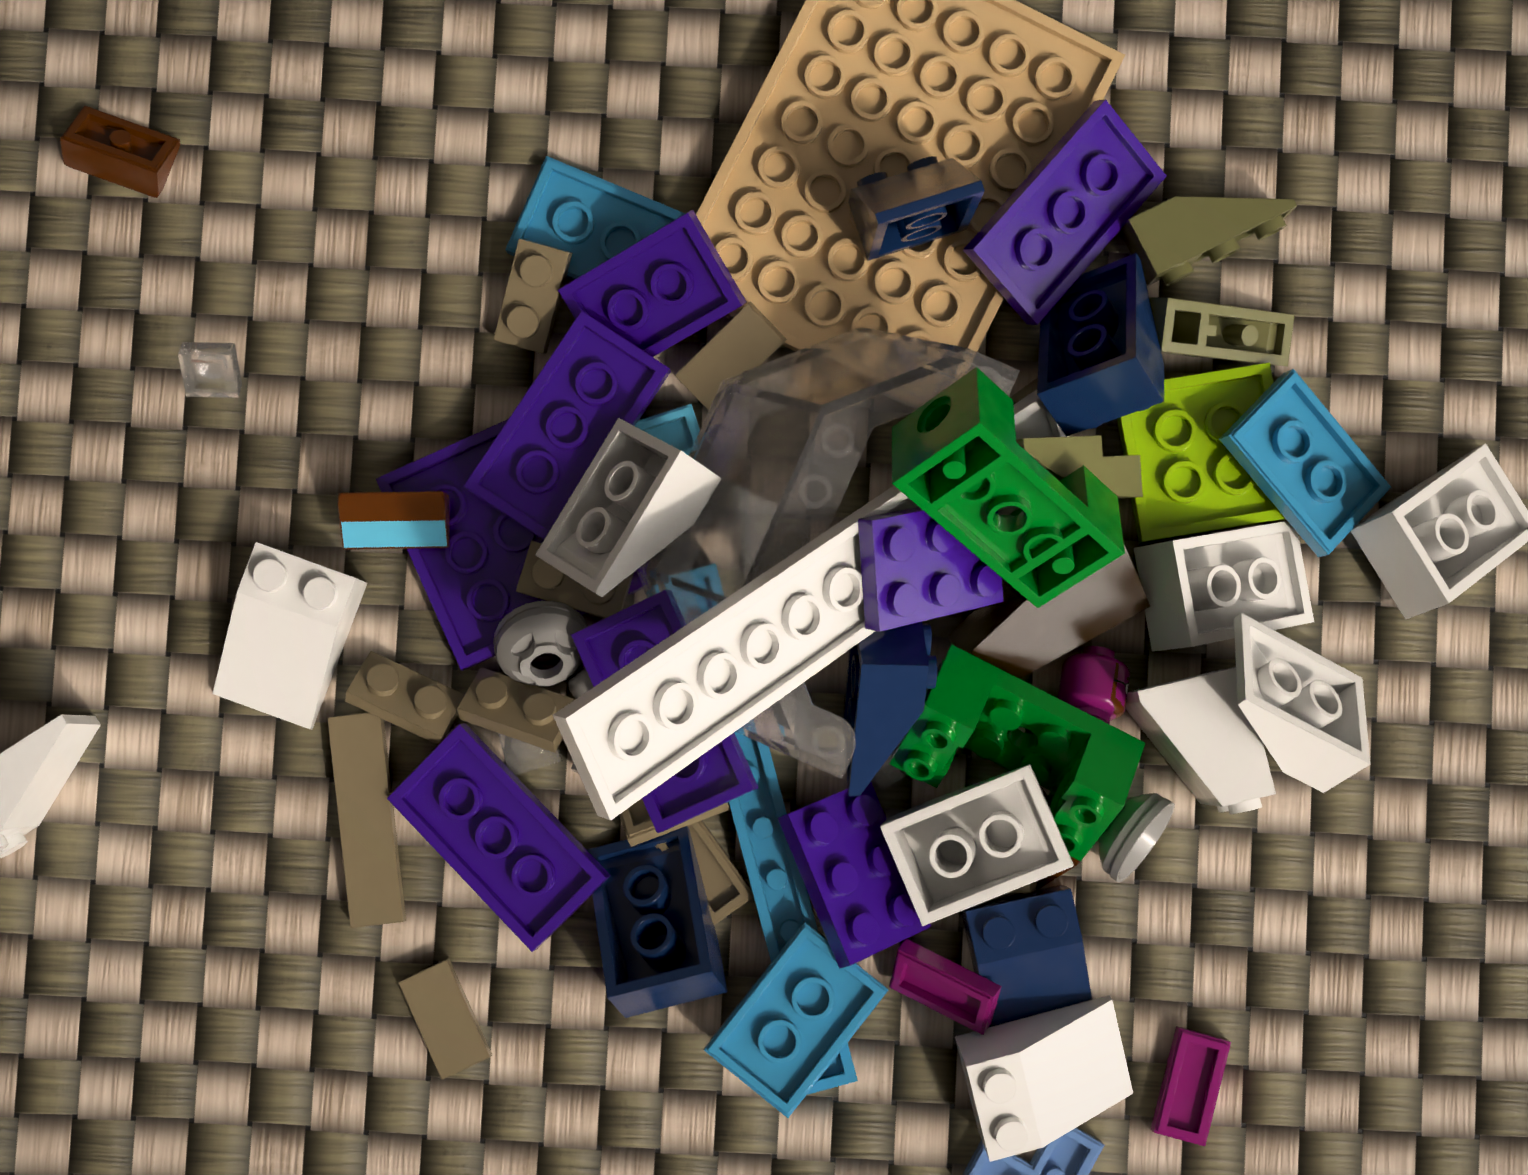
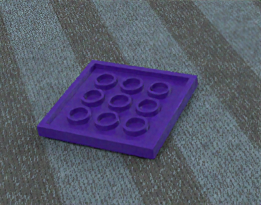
M508 419L376 478L381 492L443 491L449 495L450 548L407 549L461 670H466L496 656L493 645L494 633L498 624L507 614L527 603L545 601L516 592L531 541L542 544L544 540L463 487ZM645 564L634 572L628 595L654 584ZM578 611L582 616L588 614L585 612Z

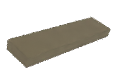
M371 713L329 717L327 719L350 928L406 921L394 806L387 799L392 794L384 719Z

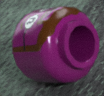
M1099 646L1085 647L1083 653L1072 655L1064 661L1058 699L1110 724L1111 720H1116L1125 712L1130 670L1123 662L1115 659L1114 651Z

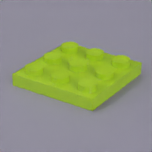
M1270 363L1164 379V402L1153 405L1146 410L1136 411L1117 418L1123 456L1140 455L1143 497L1131 498L1139 543L1286 520L1219 440L1273 384Z

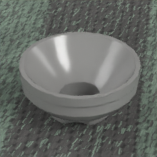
M537 601L515 608L502 619L494 633L493 645L498 664L511 679L523 684L551 686L567 680L584 665L571 635L588 627V624L576 609L560 602ZM544 653H552L561 658L556 666L547 670L536 669L531 665L535 657Z
M1157 793L1142 794L1126 799L1124 807L1098 839L1099 857L1103 871L1119 883L1130 876L1162 835L1174 812L1175 803Z

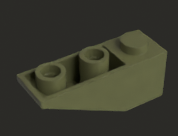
M1175 196L1128 219L1120 233L1131 255L1137 253L1147 286L1163 279L1166 286H1169L1194 272L1192 264L1208 256L1212 263H1216L1240 250L1239 241L1253 234L1260 241L1284 229L1287 226L1284 219L1297 205L1294 199Z

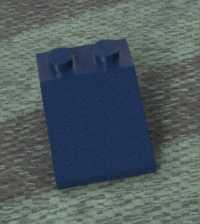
M936 156L922 158L907 166L908 172L888 178L886 172H878L857 181L858 187L851 189L848 203L867 261L967 230L985 192L982 181L954 158L938 162Z
M1137 253L1081 274L1040 322L1037 395L1066 437L1086 429L1096 428L1103 423L1136 411L1146 410L1153 405L1164 402V363L1142 263Z
M918 622L881 632L875 631L849 650L842 720V737L849 796H860L923 713L926 689H935L937 659L935 655H930L932 643L930 624Z
M685 826L632 847L626 839L588 849L587 851L611 875L592 896L607 998L625 1018L726 993L727 987L719 942L712 922L708 899L689 827ZM666 842L668 849L661 851L659 847L656 848L655 846Z
M1064 885L1034 890L1031 893H1021L985 901L961 911L974 973L1002 986L990 1027L1092 1000L1083 939L1071 888Z

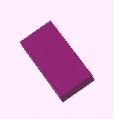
M908 939L897 950L889 988L981 1035L985 1034L992 1023L1002 987Z
M1176 1026L1151 1125V1130L1154 1133L1206 1146L1231 1045L1229 1040Z

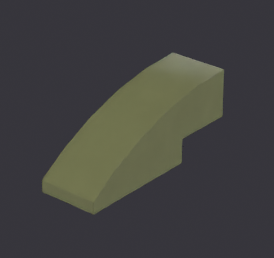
M1101 435L1016 439V442L1059 481L1084 465L1115 493L1118 499L1143 497L1140 455L1103 457Z

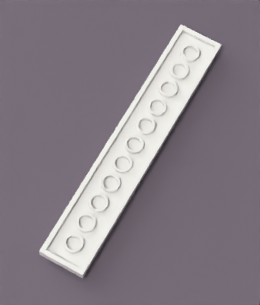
M1037 390L1013 405L1016 439L1066 437L1038 397ZM892 486L553 714L597 816L612 820L875 632L865 629L858 519L919 506L898 488ZM1002 507L998 510V515H1009L1018 507Z

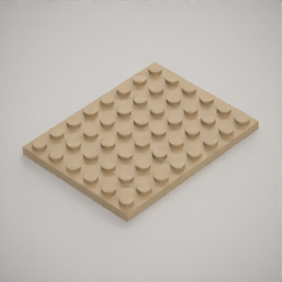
M806 0L696 214L746 300L744 305L725 315V317L732 320L751 301L787 339L782 344L783 346L915 411L967 373L1004 299L963 249L1094 101L1104 99L1125 54L1016 0ZM931 156H936L938 162L954 158L982 181L985 192L967 230L867 261L848 203L851 189L858 187L857 181L878 172H886L888 178L908 172L907 166L909 164Z

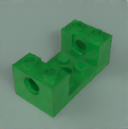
M978 367L972 369L892 427V484L1035 607H1041L1125 554L1118 496L1084 465L1059 481L1016 442L1013 400ZM1002 507H1018L1009 515H998L995 513Z
M951 644L937 668L935 689H926L923 713L898 744L889 764L906 772L913 779L923 781L935 788L939 786L948 772L958 746L961 748L966 747L980 757L989 759L1011 771L1031 764L1039 785L1050 790L1046 801L1069 855L1081 862L1124 807L1145 742ZM1023 727L1029 729L1034 734L1024 733L1018 728Z

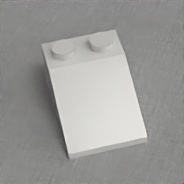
M618 418L535 555L592 592L603 597L693 526L722 478L681 450Z
M1485 443L1377 510L1355 526L1351 533L1404 618L1409 619L1449 604L1528 542V510Z
M1288 521L1134 548L1139 580L1151 606L1145 609L1152 651L1194 647L1235 638L1234 618L1240 613L1273 630L1314 622L1299 536Z
M256 542L237 590L213 694L313 730L367 582Z
M1243 613L1237 615L1234 618L1238 706L1282 772L1324 793L1371 765L1362 677Z
M61 714L0 753V858L8 856L23 847L28 842L24 835L40 825L101 724L96 716Z
M1031 764L936 797L892 815L880 826L922 926L1074 866Z
M1110 995L989 1027L984 1035L974 1031L955 1037L977 1128L990 1162L1043 1148L1133 1094L1114 1005Z

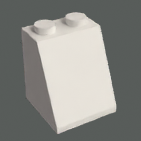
M1236 667L1127 692L1125 709L1200 804L1217 806L1218 812L1229 811L1230 814H1237L1261 808L1260 798L1276 794L1263 742L1238 706Z

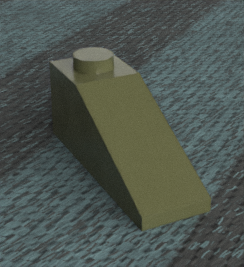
M1149 297L1161 353L1256 364L1270 363V365L1288 367L1295 315L1173 298Z

